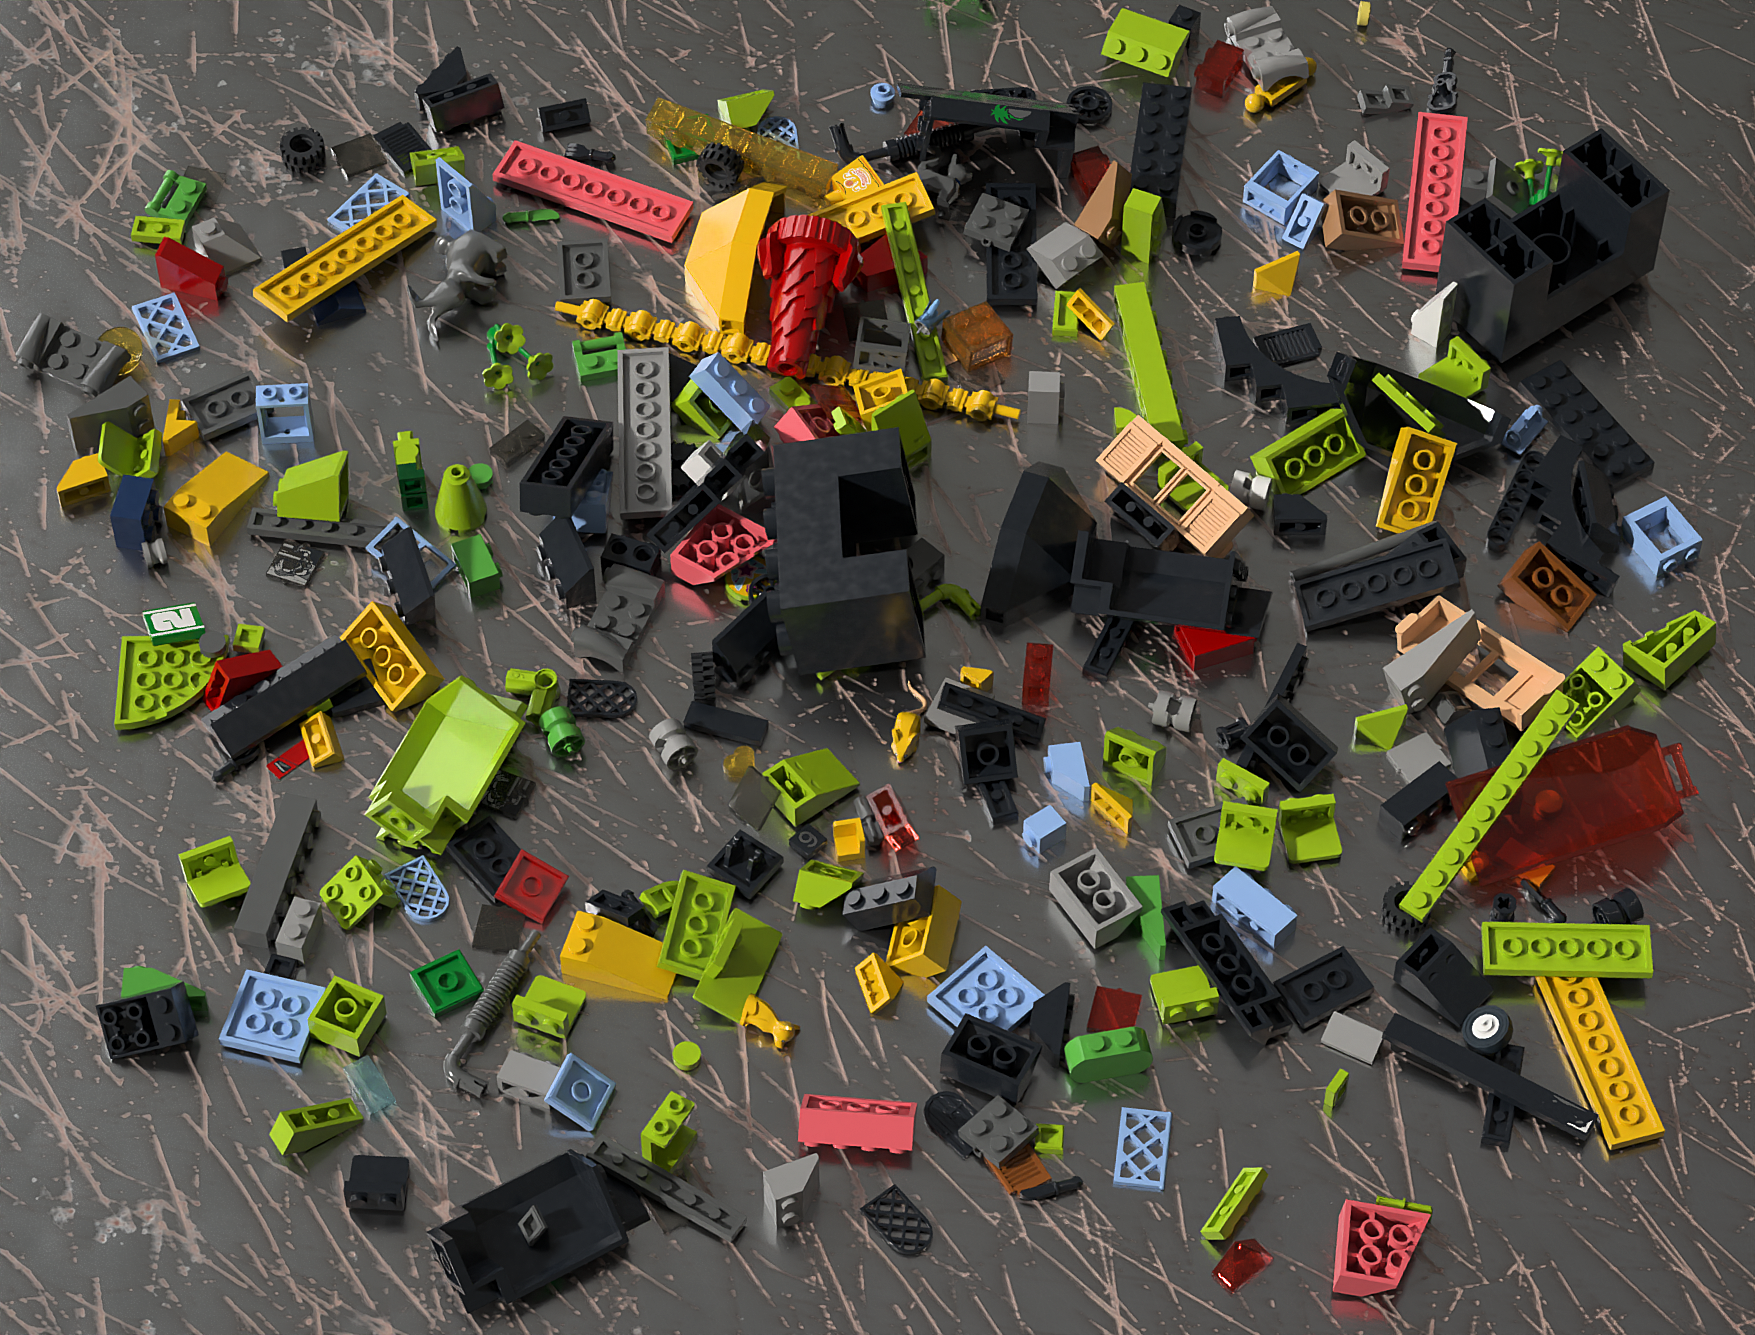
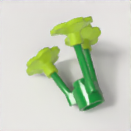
M1546 148L1538 149V153L1547 157V172L1544 189L1538 190L1537 194L1534 191L1533 181L1535 180V174L1543 171L1544 162L1526 159L1515 164L1513 170L1519 175L1524 176L1525 181H1528L1529 206L1552 194L1549 191L1552 170L1555 166L1560 167L1563 151Z
M505 323L502 326L495 324L487 332L489 343L486 347L490 351L492 366L483 371L484 384L487 387H494L499 390L514 380L512 367L498 363L496 349L500 352L507 351L510 354L520 352L527 358V376L530 380H535L536 378L543 380L546 377L547 373L554 367L552 363L553 356L550 353L529 354L522 347L526 339L522 335L523 328L521 326H513L510 323Z

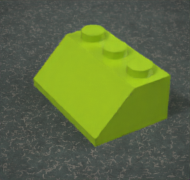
M1122 8L1108 30L1101 54L1168 78H1175L1190 31Z

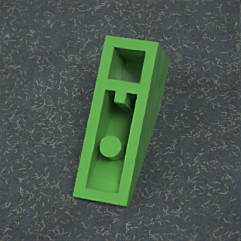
M1159 875L1127 876L1125 885L1143 906V910L1135 917L1132 923L1158 960H1165L1166 941L1163 915L1161 914L1162 901Z
M144 966L124 968L121 998L182 981L154 968H146ZM185 983L192 1011H208L209 1005L206 991Z

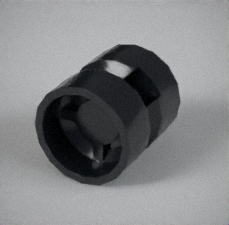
M1630 888L1616 892L1611 896V900L1606 897L1592 904L1591 907L1592 916L1596 924L1633 925L1644 917L1642 904Z

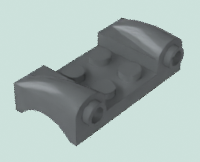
M39 313L15 355L19 360L18 364L28 370L33 368L81 389L92 398L110 389L118 372L132 358L126 349L105 340L104 342L69 328L61 321Z
M614 563L611 568L607 567L604 572L603 582H605L606 591L588 625L582 623L579 628H574L571 642L574 643V657L597 658L609 663L619 672L624 673L665 594V582L639 570Z

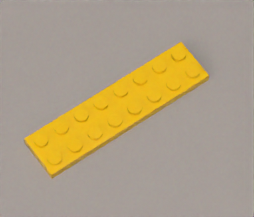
M401 195L253 289V297L286 322H289L436 228L437 219L410 199Z
M1535 976L1594 1113L1599 1115L1597 1121L1610 1150L1663 1137L1665 1129L1598 978Z

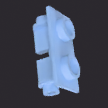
M1536 404L1526 409L1506 432L1501 445L1521 455L1548 423V420L1542 418V407Z

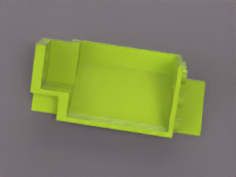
M463 675L429 697L368 797L373 802L365 816L382 827L375 839L385 841L387 837L398 839L399 845L415 849L422 845L428 847L432 853L442 855L455 831L466 824L471 818L526 722L521 718L528 706L522 701L485 693L476 686L473 680Z

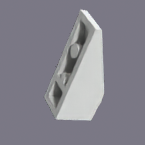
M1453 281L1421 309H1417L1411 317V334L1435 348L1439 346L1451 331L1458 285L1456 282Z

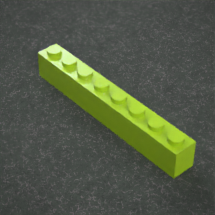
M1144 282L1115 285L1113 302L1142 418L1181 450L1184 448V445H1188V435L1186 429L1182 430L1181 427L1183 424L1182 411L1176 408L1178 397L1176 389L1172 390L1171 388L1173 384L1172 372L1170 369H1166L1168 359L1166 350L1161 349L1163 344L1161 330H1156L1158 320L1156 311L1151 310L1153 305L1152 294L1150 291H1146ZM1162 453L1157 459L1168 457Z

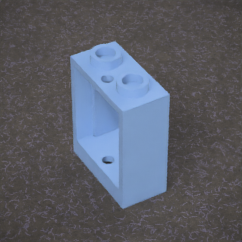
M1277 150L1244 185L1243 202L1284 225L1292 217L1302 193L1311 196L1318 189L1319 172L1294 159L1291 155ZM1277 173L1301 185V188L1288 201L1264 188Z
M308 383L256 386V410L262 444L314 442V419ZM303 406L305 415L268 417L266 408Z
M1666 496L1623 517L1621 527L1624 539L1656 577L1665 572L1673 571L1677 566L1685 562L1695 560L1700 554L1703 539ZM1666 521L1684 543L1661 554L1643 531Z

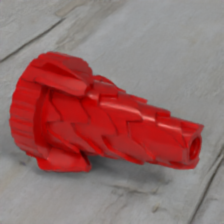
M792 215L781 218L768 229L767 237L759 240L757 245L763 276L767 280L772 279L770 289L772 303L769 317L770 321H772V342L767 368L770 372H776L783 376H795L799 379H803L806 376L811 353L815 354L820 329L825 327L827 313H832L836 293L840 294V292H843L864 264V258L860 255V242L847 227H843L842 224L833 222L830 219L814 215Z

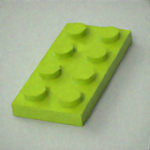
M687 870L682 871L657 964L658 968L697 980L701 979L726 926L735 885Z

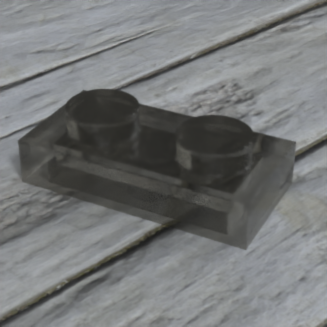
M527 419L489 448L490 455L508 469L544 442L545 433Z

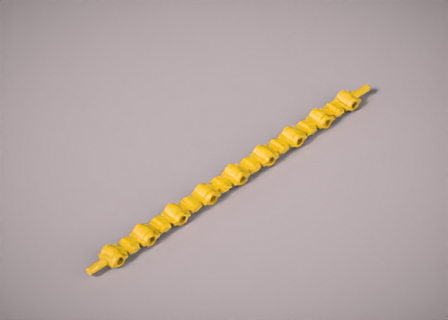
M597 299L584 300L581 306L557 301L555 304V311L577 316L576 323H581L586 329L601 328L603 323H605L606 329L620 332L622 328H625L624 334L629 335L636 341L650 339L651 335H654V340L661 343H669L670 339H673L672 345L677 346L684 352L698 351L700 346H702V351L708 354H715L720 350L721 355L734 364L747 362L748 358H751V363L759 366H766L771 345L765 342H758L756 346H753L754 340L749 339L742 333L728 334L727 338L723 339L724 334L717 331H709L706 335L704 328L691 321L685 324L680 323L678 328H676L675 323L670 320H660V323H656L657 317H653L644 310L631 312L630 316H627V311L619 308H613L611 312H608L609 306L604 305ZM811 354L806 377H815L817 373L819 374V380H823L829 386L836 387L839 384L844 385L846 380L849 381V386H853L887 373L876 371L870 373L869 370L851 369V363L840 356L826 357L824 362H821V357ZM905 377L909 391L913 389L916 392L919 403L927 409L943 408L944 403L947 404V409L955 412H962L963 408H966V414L971 415L977 421L991 420L994 414L1019 419L1021 409L997 404L998 397H995L989 391L980 390L968 396V391L961 388H953V391L949 392L950 386L945 385L939 379L923 380L922 385H919L918 379Z

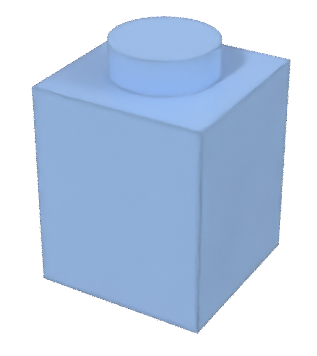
M1048 805L1024 820L1023 839L1029 847L1033 846L1040 854L1066 838V822L1051 805Z

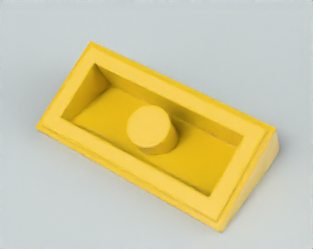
M320 711L299 724L314 768L344 760L332 719Z

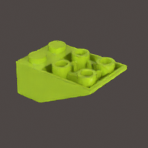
M913 389L906 394L899 395L888 405L879 407L872 414V431L899 427L909 470L931 457L932 440L916 392Z
M1597 647L1563 682V694L1580 704L1579 709L1566 725V728L1577 739L1624 709L1642 691L1636 682L1600 647Z
M828 748L783 759L762 773V791L795 827L860 786L859 781Z

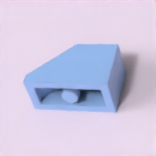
M1081 742L1049 745L1048 756L1044 757L1043 761L1045 773H1050L1052 783L1083 802L1089 801L1090 785Z

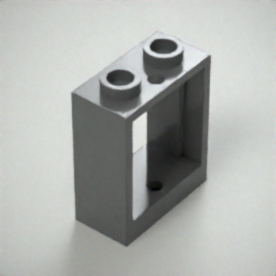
M860 317L853 368L884 373L902 369L904 374L911 323Z

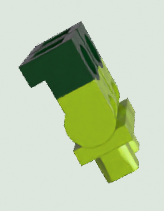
M413 431L398 432V440L393 441L397 477L399 478L403 511L428 509L425 473L422 468L419 438L413 437Z

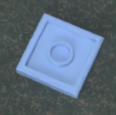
M570 1053L566 1056L544 1101L590 1132L595 1128L617 1083L573 1053Z

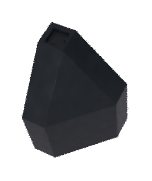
M1336 352L1327 377L1353 436L1362 447L1392 458L1401 428L1411 427L1428 433L1372 381L1378 373L1384 378L1389 374L1444 425L1441 431L1446 436L1443 439L1457 443L1451 462L1502 443L1511 418L1440 386L1379 363Z
M1038 461L1023 471L1000 528L981 602V621L1007 627L1073 595L1074 585L1070 581L1078 530L1088 531L1096 538L1097 522L1063 467Z

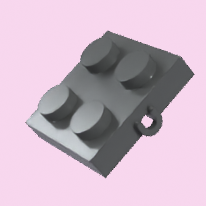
M982 193L964 227L963 234L980 240L982 245L986 247L993 245L1010 252L1028 217L1029 210Z
M997 1095L958 1130V1134L961 1139L973 1147V1152L978 1157L984 1156L1000 1169L1039 1134V1127L1026 1118L1024 1114H1021L1018 1109H1015Z

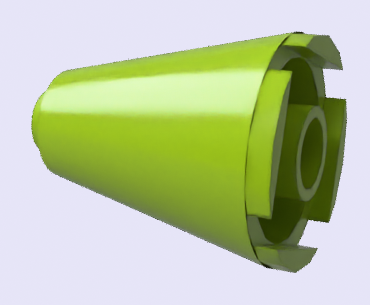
M455 464L449 466L444 471L435 506V517L438 524L445 530L450 531L452 529L458 530V533H467L482 525L487 514V505L469 469L464 465Z

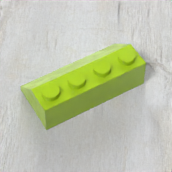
M1330 409L1250 456L1258 475L1272 478L1271 491L1274 494L1288 493L1301 495L1366 456L1364 448L1356 442L1342 409Z

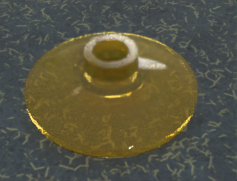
M111 328L97 339L102 342L105 340L126 349L132 356L131 360L121 368L117 375H123L133 370L142 358L143 343L141 338L129 328Z

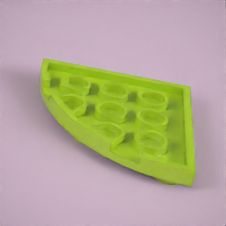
M224 635L227 645L226 651L217 658H208L201 653L199 639L153 646L150 636H122L114 721L115 730L134 729L161 722L182 712L195 703L205 693L215 662L226 659L230 643L229 635Z

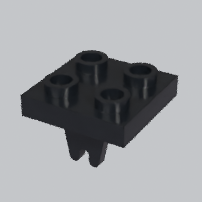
M740 829L709 862L706 868L709 874L722 882L735 885L737 892L751 899L784 863V857Z

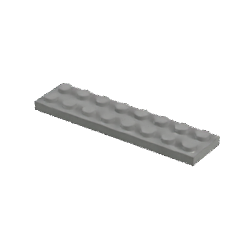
M669 347L617 350L620 519L665 517L667 512L673 507Z

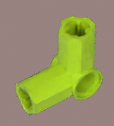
M513 668L507 672L506 692L530 695L531 698L525 717L527 721L532 722L534 725H539L540 717L554 707L555 701L561 694L556 673L551 669H541L538 672Z

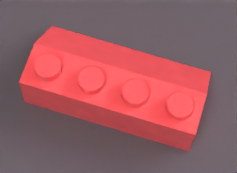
M804 1094L800 1107L798 1142H804L806 1146L819 1147L821 1144H833V1147L837 1149L859 1146L865 1151H877L878 1148L890 1149L892 1153L903 1154L907 1150L912 1151L917 1103Z

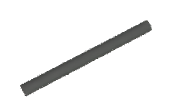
M1436 521L1290 572L1291 580L1295 582L1330 572L1392 550L1416 531Z

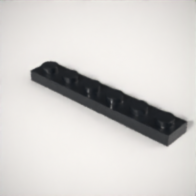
M1300 643L1296 644L1265 707L1278 693L1289 702V693H1294L1298 686L1299 673H1304L1309 663V658L1306 657L1307 646ZM1246 744L1236 765L1254 774L1259 762L1258 754Z

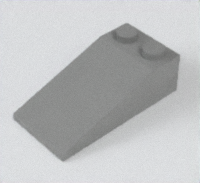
M1471 609L1383 668L1390 693L1400 706L1407 704L1408 715L1414 711H1420L1431 701L1480 641L1481 634L1475 612Z

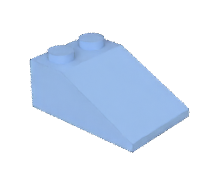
M440 157L437 158L436 168L441 209L467 231L472 229L481 232L496 221L495 202L490 197H486L473 183H470Z

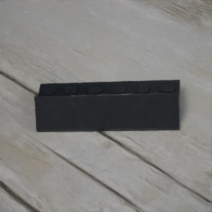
M334 634L292 662L279 668L265 679L257 682L246 691L235 696L227 703L211 711L208 715L201 718L204 727L217 739L220 748L233 760L367 675V672L345 639L342 641Z
M1204 900L1191 905H1187L1185 901L1161 909V914L1212 985L1217 988L1219 995L1249 1037L1265 1045L1268 1038L1291 1030L1293 1023L1278 1003L1281 995L1222 913L1215 916Z

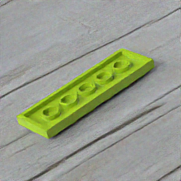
M1482 922L1484 975L1652 978L1653 976L1650 925Z

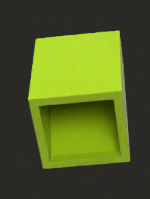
M340 451L288 468L284 477L279 479L278 491H274L273 506H277V517L339 522L349 498V452Z

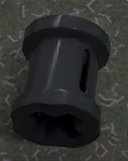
M1243 717L1237 718L1235 723L1226 727L1216 728L1217 737L1225 749L1231 748L1232 744L1242 740L1240 736L1249 727Z
M1509 893L1497 894L1493 898L1490 921L1514 922V912L1517 907L1515 897Z

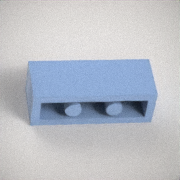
M719 352L702 359L689 376L740 430L752 420L758 424L771 407Z
M1234 867L1213 886L1212 901L1273 950L1296 930L1297 914L1293 908L1287 904L1284 905L1275 898L1269 889L1261 887L1249 873L1241 871L1238 867Z

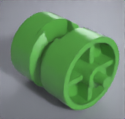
M554 707L540 717L539 725L543 734L548 737V745L554 756L567 757L577 753L584 746V736L580 728L576 726L575 717L569 707Z

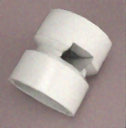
M1236 470L1229 492L1243 504L1248 503L1250 508L1264 511L1271 491L1272 478L1261 475L1252 478L1251 473Z

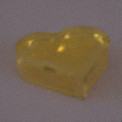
M749 746L736 748L734 754L724 759V772L732 777H755L753 749Z

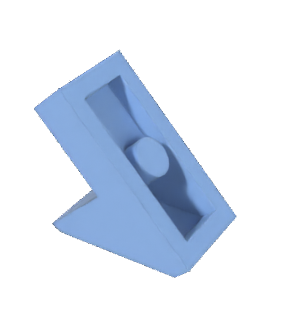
M1302 193L1282 239L1301 249H1305L1322 228L1318 223L1327 204L1306 193Z

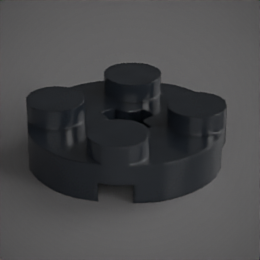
M1199 210L1190 211V215L1184 217L1183 214L1178 216L1172 227L1174 248L1191 255L1210 256L1222 240V227L1217 223V218L1208 212ZM1197 230L1201 231V235H1194L1192 233H1195Z

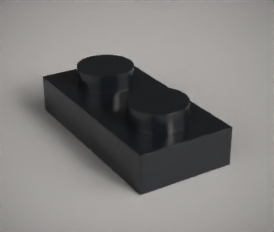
M586 98L537 108L542 132L591 122Z
M601 890L585 902L587 912L605 917L626 927H630L646 915L645 905L606 890Z

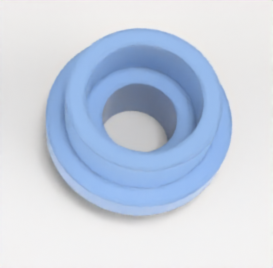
M878 83L871 88V98L879 106L889 105L895 97V90L890 84Z

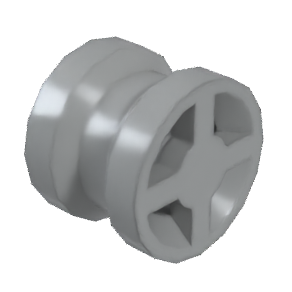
M162 538L156 539L154 543L150 544L148 542L141 543L147 568H152L157 563L168 564Z

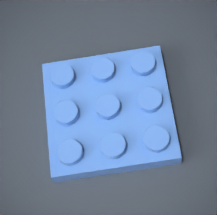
M984 946L927 996V1002L956 1027H958L965 1013L1012 1032L1032 1014L1033 1002L1044 996V994L991 949Z
M246 969L220 1034V1045L300 1063L310 1038L307 1019L326 990V987Z

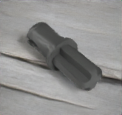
M863 795L861 797L864 805L862 806L858 797L853 802L854 807L861 819L862 828L869 844L877 846L884 840L879 825L880 817L874 812L870 797Z

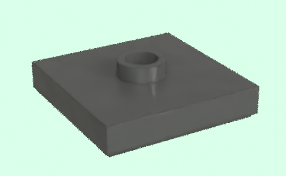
M1494 158L1489 164L1486 199L1512 218L1528 208V181H1525V178L1498 158Z

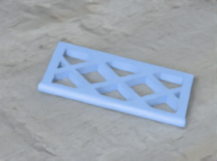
M376 173L335 211L327 221L346 231L363 220H353L352 212L367 210L369 216L371 215V210L380 209L390 203L388 202V194L397 193L409 198L410 193ZM376 181L383 185V189L368 190ZM384 194L385 202L370 204L369 196ZM366 196L365 205L352 206L359 197ZM349 212L348 221H339L337 219L342 213Z
M175 292L132 306V310L157 363L200 350L197 339ZM173 301L175 308L172 311L162 308V305ZM149 309L152 310V313L146 319L142 318L139 311ZM158 312L169 316L165 324L153 321ZM175 318L181 319L184 325L182 330L170 326ZM150 326L161 329L157 338L150 336L148 332ZM167 331L178 335L174 343L162 340ZM183 337L190 338L192 345L186 347L179 344ZM160 345L170 348L168 353L159 355L156 348Z
M1122 1107L1113 1184L1165 1189L1172 1112ZM1127 1115L1137 1116L1141 1123L1129 1129L1126 1126ZM1155 1119L1166 1120L1165 1130L1161 1133L1151 1124ZM1146 1126L1155 1137L1143 1144L1135 1136V1133ZM1130 1138L1139 1148L1126 1155L1123 1152L1124 1141ZM1160 1141L1163 1144V1155L1157 1159L1148 1148ZM1143 1152L1152 1163L1140 1170L1132 1159ZM1126 1163L1136 1173L1130 1178L1120 1177L1121 1167ZM1157 1167L1161 1171L1160 1181L1149 1180L1145 1174Z

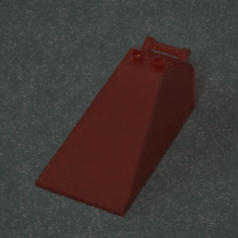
M1626 725L1548 750L1470 857L1480 887L1668 827L1684 814L1680 800L1699 795L1697 786H1693L1682 754L1684 751L1682 743L1661 748L1657 734ZM1672 756L1683 790L1676 791L1665 757ZM1501 765L1445 783L1458 823Z

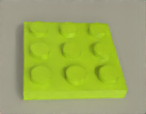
M1378 373L1372 381L1429 434L1440 438L1446 436L1441 431L1444 425L1389 374L1384 378Z

